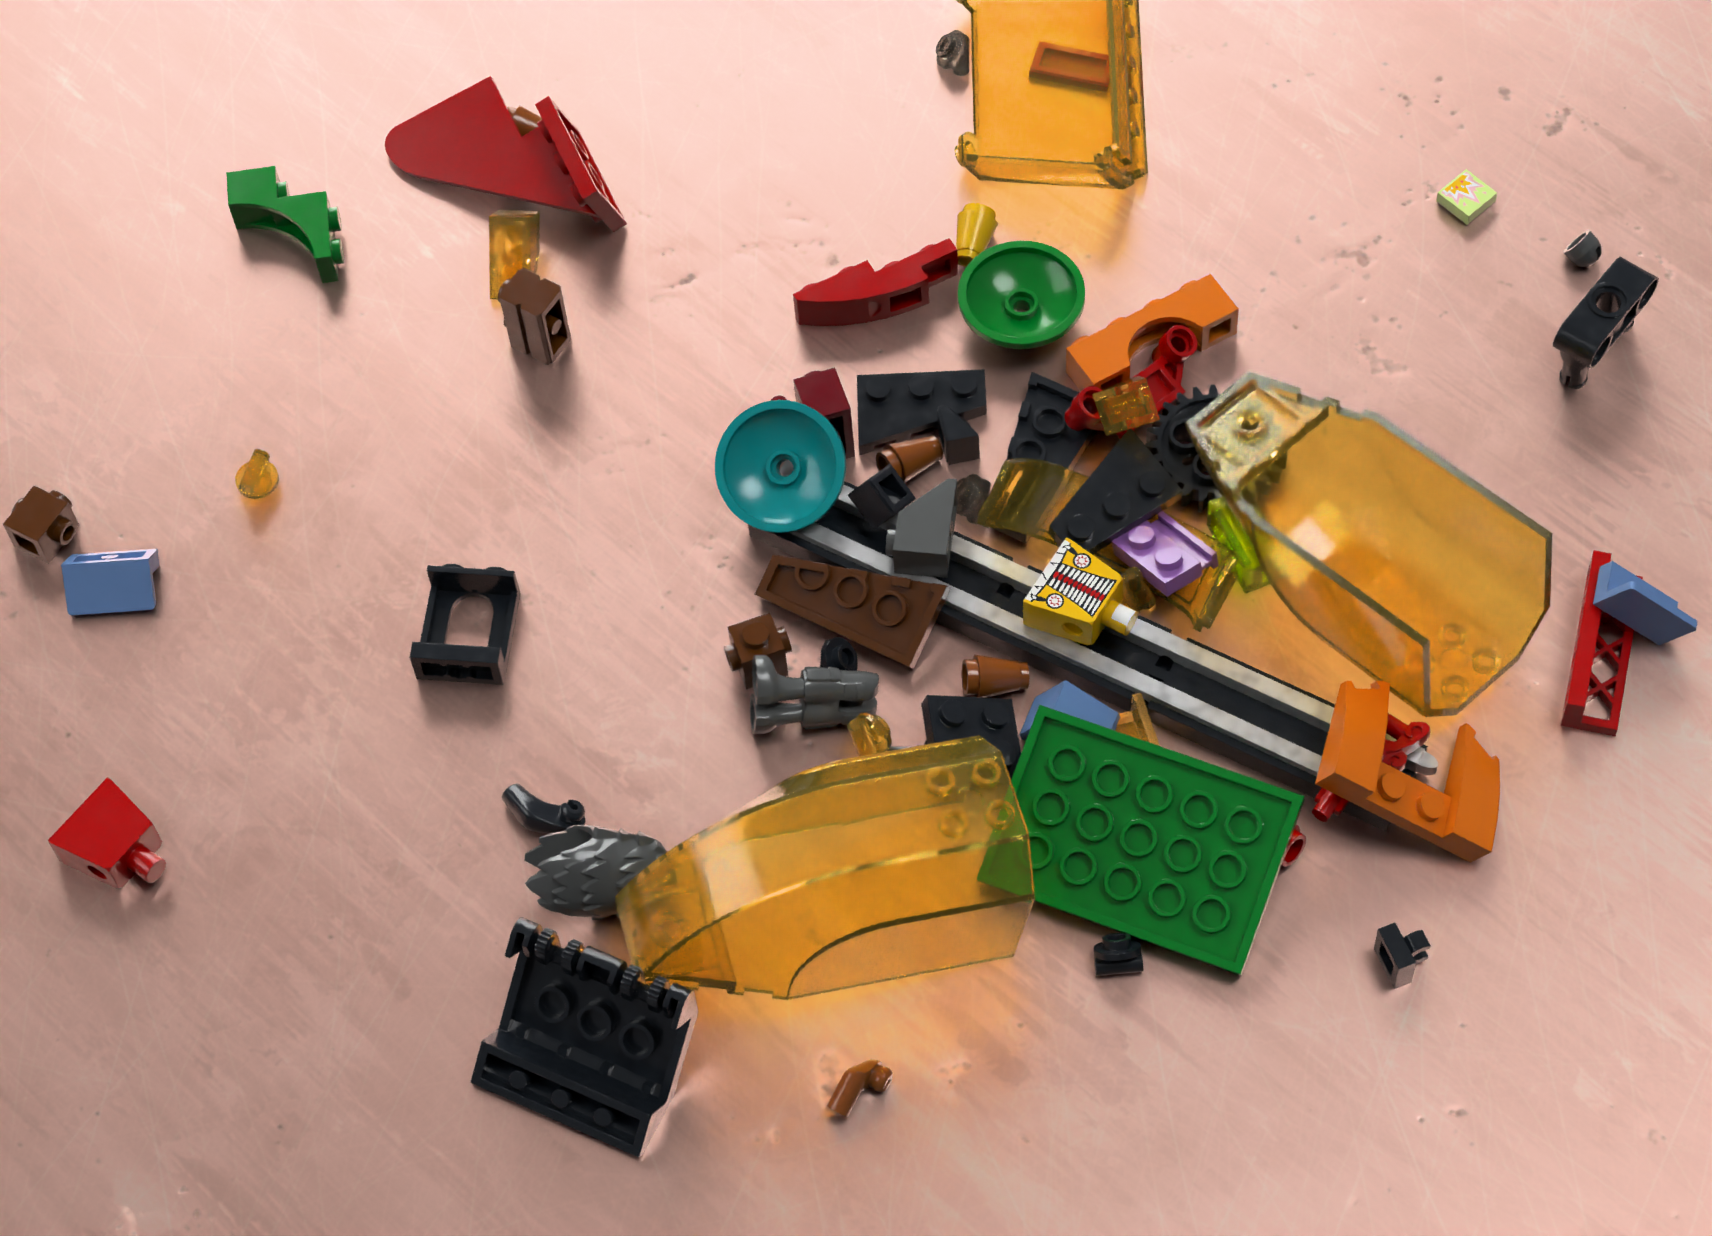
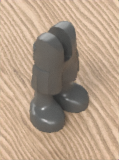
M753 656L752 683L754 694H751L750 723L753 734H766L778 726L800 722L801 726L806 730L823 727L829 728L840 723L842 725H856L876 717L877 700L875 696L878 693L879 675L877 673L839 670V668L830 666L828 668L805 667L804 670H801L800 678H792L779 675L768 656ZM799 699V703H780V702H779V701Z

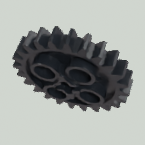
M1214 384L1210 386L1208 395H1203L1197 387H1193V397L1191 399H1188L1180 392L1177 393L1176 406L1164 402L1162 415H1153L1152 427L1147 428V443H1145V446L1182 489V507L1195 500L1198 501V512L1202 513L1207 503L1214 505L1217 514H1221L1223 504L1229 503L1231 508L1237 512L1239 511L1241 499H1244L1253 506L1256 503V492L1268 496L1270 483H1279L1280 470L1285 468L1287 440L1283 439L1284 426L1275 425L1277 413L1272 411L1263 414L1264 400L1257 401L1251 405L1249 403L1250 392L1246 391L1239 398L1233 397V386H1229L1224 395L1218 394ZM1217 423H1227V425H1219ZM1182 441H1188V442H1191V443H1190V444H1182V443H1180V442H1182ZM1242 453H1248V454H1251L1252 456H1243V455H1240V454H1242ZM1211 472V473H1214V474H1216V475H1212V476H1211V475H1205V474H1202V473Z

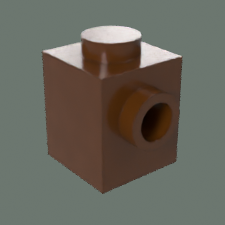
M33 486L24 498L16 502L11 515L3 523V526L15 548L49 564L60 549L73 539L79 523L72 511L73 505L66 496L55 490L49 493Z
M770 613L728 626L730 644L724 646L725 655L731 671L739 670L746 690L753 688L752 660L754 655L768 656L772 660L776 672L779 675L788 676L786 653L792 652L790 640L784 626L776 628Z

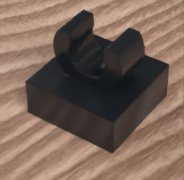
M1396 923L1379 928L1374 945V950L1394 989L1412 983L1416 964L1428 959L1425 950L1431 948L1423 930L1412 932L1403 937Z

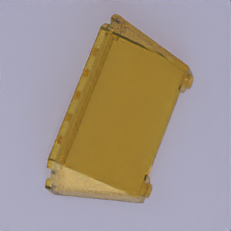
M956 0L971 13L974 134L967 131L959 135L958 144L955 146L954 151L961 167L966 168L981 181L1107 189L1128 188L1135 183V179L1143 177L1148 173L1139 0Z

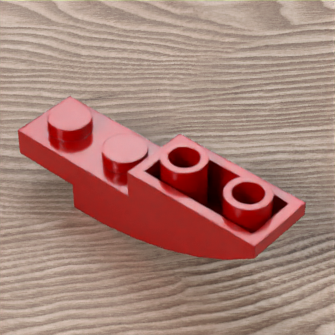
M948 238L937 244H929L919 252L900 261H892L876 272L868 260L855 266L845 267L836 275L818 283L808 284L793 294L795 319L799 325H854L887 319L929 304V288L958 275L957 248Z

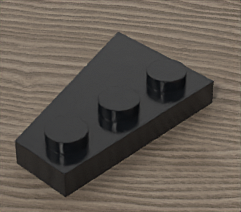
M985 369L857 375L859 456L874 451V446L891 440H895V443L911 439V434L931 427L938 429L937 409L941 405H946L966 421L986 415Z
M1130 427L1049 525V535L1059 547L1065 538H1069L1093 555L1111 544L1114 539L1181 500L1183 491Z

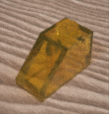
M497 210L489 216L490 299H498V292L502 284L507 279H511L518 270L525 268L536 274L540 253L539 211Z

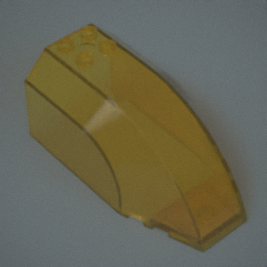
M1250 371L1186 422V429L1204 467L1250 545L1268 581L1284 604L1314 635L1375 681L1390 683V692L1424 717L1457 715L1520 659L1550 607L1553 533L1379 413L1365 409L1361 414L1340 407L1339 400L1330 397L1318 400L1301 394V388Z
M979 735L832 761L799 772L776 784L758 797L657 858L617 894L615 903L631 963L643 969L647 985L650 986L657 976L668 979L671 985L678 983L698 991L700 986L726 989L727 994L744 995V991L772 994V999L791 1000L1014 957L1033 906L1035 895L1029 832L1002 752Z

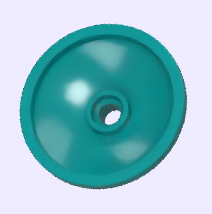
M790 400L762 402L739 414L723 433L715 456L716 483L728 508L746 524L769 532L785 533L798 531L820 520L837 501L846 476L845 450L833 425L815 409ZM789 460L793 464V471L789 476L784 477L780 473V465L782 462Z

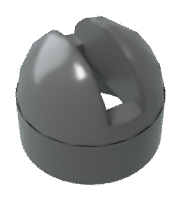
M1587 230L1574 239L1563 253L1574 264L1580 267H1589L1594 265L1601 256L1602 247L1596 236L1590 230Z

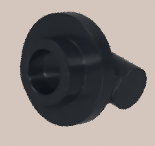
M835 637L826 640L821 649L819 667L828 668L830 666L839 668V670L857 671L858 659L856 651L843 638Z
M1107 934L1102 937V942L1094 946L1096 976L1143 972L1141 944L1136 940H1132L1129 934Z

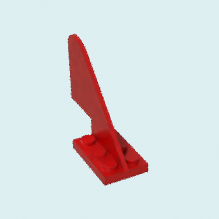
M489 76L392 128L386 136L384 146L387 155L399 169L410 176L589 215L596 223L603 221L612 232L627 225L581 132L549 96L535 104L542 118L537 122L538 127L522 136L494 79Z

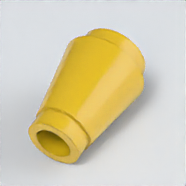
M968 203L964 206L963 211L958 213L956 235L958 265L967 267L977 255L986 250L998 226V222L995 219L996 212L991 207L980 203Z

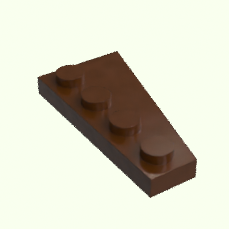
M773 554L754 595L914 669L951 587Z

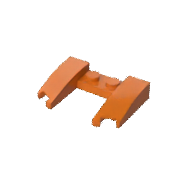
M1345 681L1340 684L1315 784L1470 863L1491 853L1498 821L1500 764L1496 755L1491 757L1474 738L1476 731L1467 723L1459 727L1445 790L1442 793L1382 762L1388 722L1390 683L1375 681L1370 684L1371 689L1355 688L1352 681Z

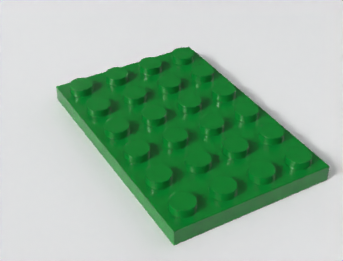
M1039 705L975 879L1242 976L1305 797Z

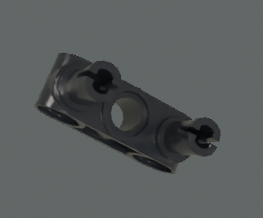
M1622 257L1617 258L1566 318L1554 338L1553 347L1560 350L1563 360V366L1559 374V380L1562 384L1565 385L1569 377L1568 387L1571 389H1579L1586 384L1589 368L1592 369L1597 365L1622 333L1632 329L1634 319L1652 297L1659 282L1658 277Z

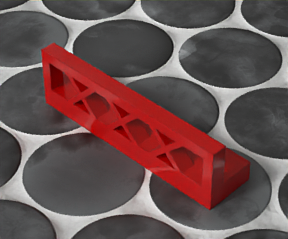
M1594 550L1586 577L1560 726L1616 736L1634 630L1606 612L1601 614L1602 610L1593 605L1599 568L1609 563L1612 553ZM1612 620L1622 631L1623 637L1608 645L1599 635L1598 630L1599 626ZM1621 649L1620 656L1618 658V656L1614 652ZM1606 658L1617 671V674L1601 683L1593 674L1592 665ZM1612 688H1614L1613 697L1608 692ZM1599 696L1610 709L1609 720L1583 715L1586 703Z

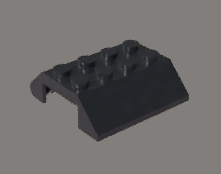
M523 917L519 918L511 931L505 956L508 958L513 957L518 952L519 955L499 1029L481 1041L470 1083L640 1157L649 1144L676 1091L699 1012L694 990L678 983L671 985L668 979L657 976L649 986L646 984L642 968L633 964L628 967L626 961L591 946L585 948L582 942L575 939L568 942V945L563 949L561 948L556 931L547 927L543 930L540 924Z

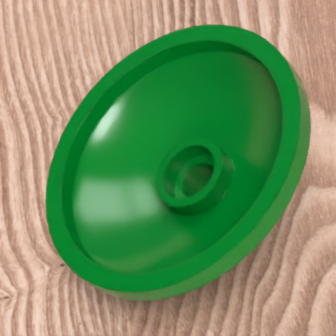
M1010 241L986 249L967 265L958 285V304L966 324L984 340L1005 348L1030 349L1041 347L1060 339L1075 326L1084 309L1085 283L1076 264L1060 250L1034 241ZM1018 310H1026V312H1017V311H1018Z

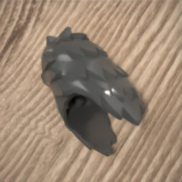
M573 825L568 827L566 831L541 836L539 838V843L541 844L525 853V861L541 869L525 883L533 893L541 897L537 900L538 904L550 911L568 916L592 917V920H600L612 915L622 918L634 912H643L654 904H659L665 893H672L678 889L674 870L679 859L668 854L660 841L641 831L634 834L622 828L617 831L592 825Z

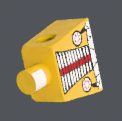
M1065 538L1023 600L1024 625L1084 645L1094 644L1105 626L1127 636L1136 622L1138 612L1121 604L1123 598L1122 576L1069 538Z

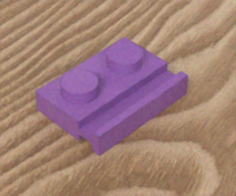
M1162 511L1157 514L1158 519L1150 523L1146 520L1114 539L1112 547L1115 556L1168 597L1203 576L1202 570L1208 566L1214 569L1219 564L1216 551Z

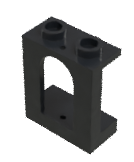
M445 564L443 566L428 565L427 574L431 589L420 642H412L409 657L416 679L504 685L521 594L515 571H507L501 567L476 569L464 568L457 564ZM477 596L485 598L492 604L494 614L487 647L446 644L452 611L461 600Z

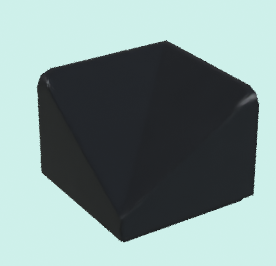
M946 405L938 406V433L946 462L951 465L980 459L979 436L977 432L971 428L964 418Z
M891 464L884 467L848 494V497L873 529L882 525L916 499Z

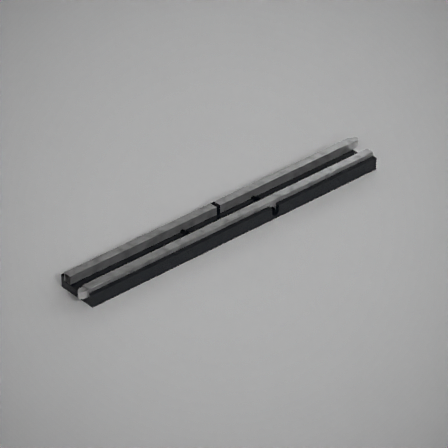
M786 460L780 468V473L784 477L789 476L793 471V464L789 460ZM844 481L837 501L828 513L806 528L793 532L776 533L760 530L748 525L751 537L802 560L848 569L864 570L881 575L903 577L926 583L947 585L951 587V590L936 623L1020 662H1027L1029 666L1061 681L1066 680L1095 697L1310 797L1315 798L1322 789L1315 782L1335 707L1334 703L1189 637L1187 640L1172 634L1171 629L1140 615L1137 616L1136 622L1127 636L1105 626L1092 645H1084L1028 627L1023 624V600L1043 571L1030 565L1027 568L1013 562V557L956 531L953 534L947 578L894 573L893 556L886 555V538L888 529H896L898 513L876 529H873L848 497V494L856 489L857 486ZM1386 734V740L1396 741V739ZM1423 744L1407 755L1406 767L1401 772L1413 778L1416 777L1417 773L1434 775L1437 772L1438 761L1427 752L1428 746ZM1350 801L1343 810V812L1384 831H1387L1391 823Z

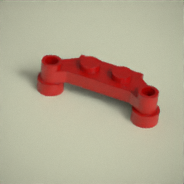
M1175 325L1162 335L1159 345L1153 349V363L1107 395L1102 389L1095 386L1084 388L1073 398L1071 407L1065 412L1064 418L1068 427L1075 431H1082L1087 428L1113 432L1121 439L1130 427L1134 431L1152 418L1154 414L1162 411L1164 402L1173 403L1176 401L1177 393L1184 394L1186 392L1181 386L1184 361L1193 355L1197 349L1195 334L1183 325Z

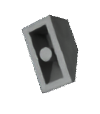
M957 479L945 480L898 512L896 529H888L886 538V555L893 556L894 573L948 577L958 506Z

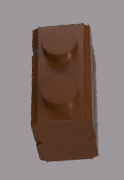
M522 268L511 279H507L498 292V301L501 303L504 315V326L507 327L512 348L526 355L531 353L532 358L549 365L555 361L571 340L561 286L546 278L540 280L539 275Z

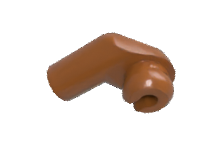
M873 1059L849 1068L844 1072L827 1107L848 1118L862 1091L870 1087L878 1092L887 1090L893 1078L891 1069L881 1066V1061Z

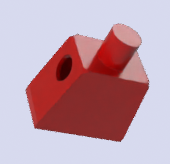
M108 777L48 839L60 862L115 889L124 887L135 874L146 882L153 883L160 878L166 868V861L155 853L162 844L155 826Z

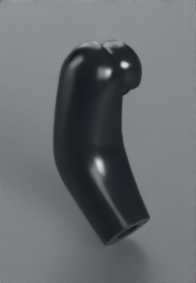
M520 784L509 786L502 794V800L518 822L528 830L551 834L566 831L568 827L573 825H585V809L579 801L568 800L567 803L561 805L550 804L535 797Z

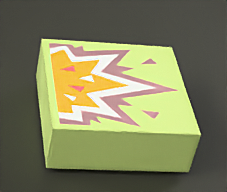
M1466 169L1438 192L1436 201L1468 225L1496 202L1497 192Z

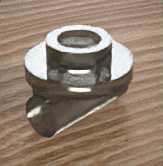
M953 30L949 34L943 35L935 49L937 64L944 69H953L954 74L958 76L967 75L969 73V37L959 30Z
M971 474L966 478L960 479L957 482V514L966 516L967 520L972 524H982L985 518L991 483L977 474Z

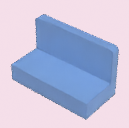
M158 549L72 554L61 565L69 615L152 610L156 606L153 572L159 567Z
M1614 561L1600 566L1593 605L1658 645L1696 631L1698 621L1678 609L1677 601Z

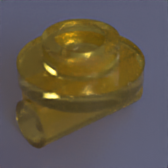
M255 449L250 461L242 465L236 473L235 483L238 491L250 499H260L270 495L279 483L277 469L269 462L270 455L264 450Z
M1138 567L1128 568L1122 575L1123 598L1121 604L1140 614V610L1152 608L1156 603V598Z
M860 713L847 725L863 765H870L876 762L878 755L886 752L892 745L890 728L886 721L878 715Z

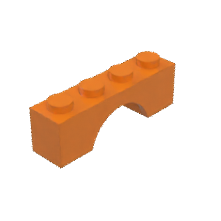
M1211 274L1197 281H1189L1178 291L1162 299L1150 301L1143 309L1127 317H1119L1113 320L1106 328L1090 336H1082L1076 339L1071 346L1066 348V373L1080 392L1086 387L1095 386L1102 389L1108 395L1130 379V363L1133 358L1144 348L1159 343L1162 335L1171 327L1183 325L1189 328L1197 338V350L1202 352L1237 334L1239 308Z

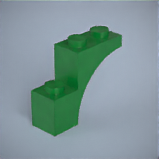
M275 166L226 172L228 206L237 230L263 229L286 235L301 244L312 255L322 283L339 281L337 264L344 263V253L341 240L335 238V232L342 231L341 217L338 206L331 207L326 191L290 196L287 181L280 182Z

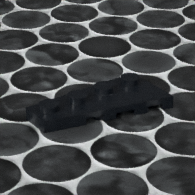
M1031 372L1027 394L1018 415L1017 427L1014 436L1011 438L1006 463L1001 471L987 516L988 527L1021 542H1028L1098 431L1087 428L1082 431H1075L1066 424L1065 412L1071 407L1072 400L1079 393L1078 391Z

